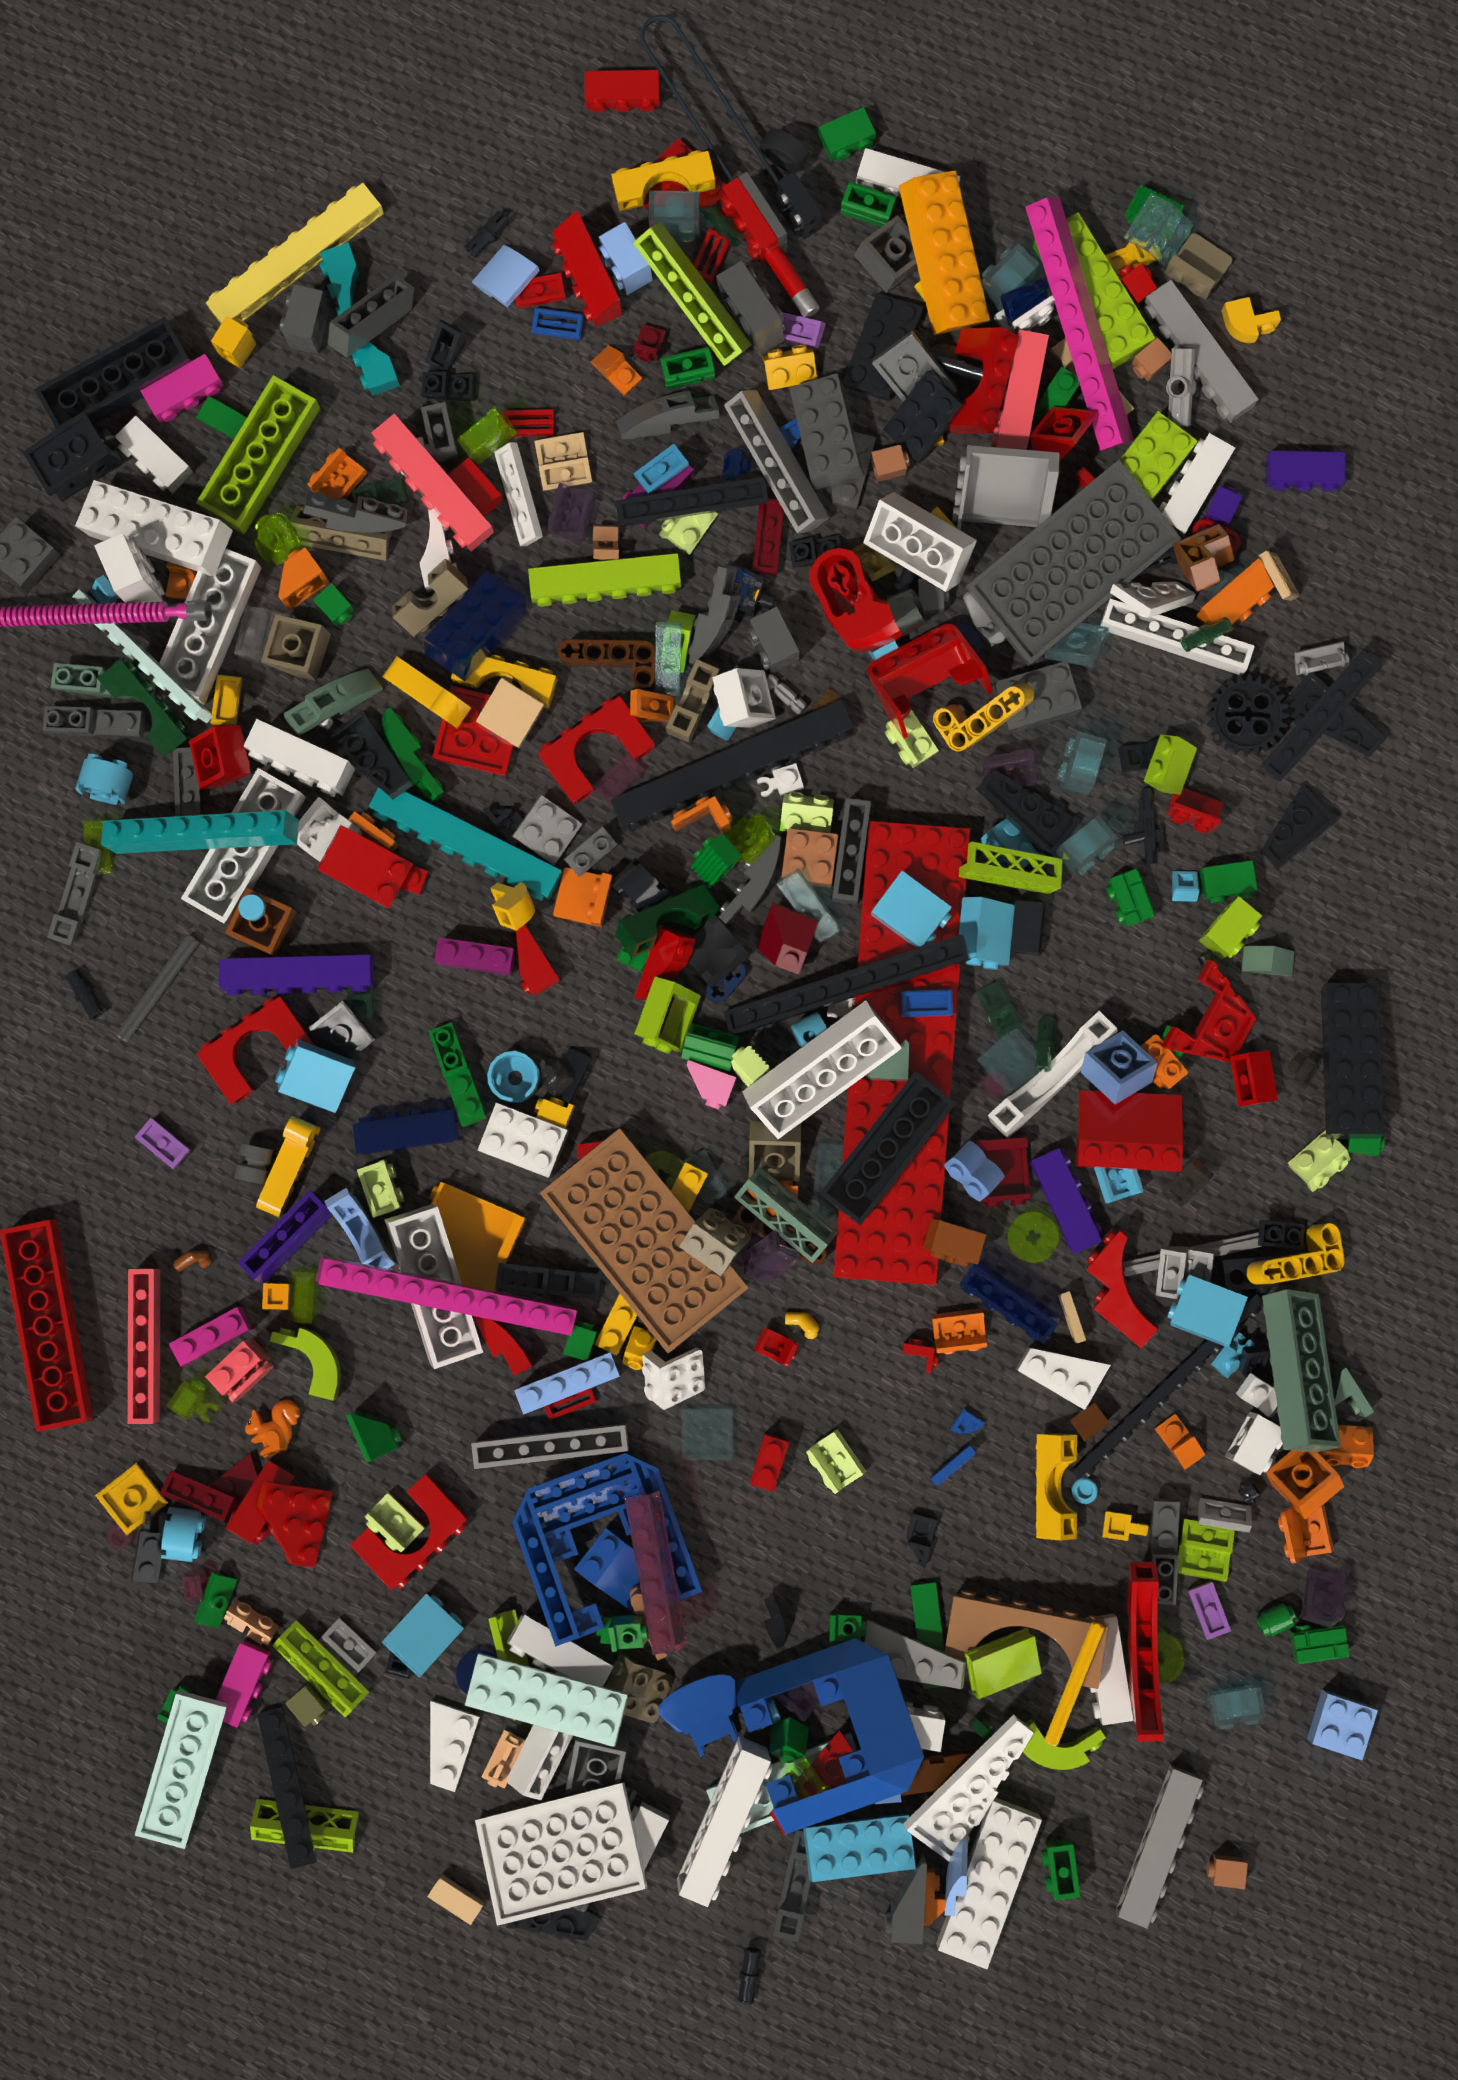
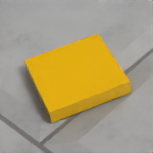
M135 1463L95 1495L127 1536L142 1524L145 1511H151L153 1516L168 1504V1501L163 1495H160V1491L138 1463Z

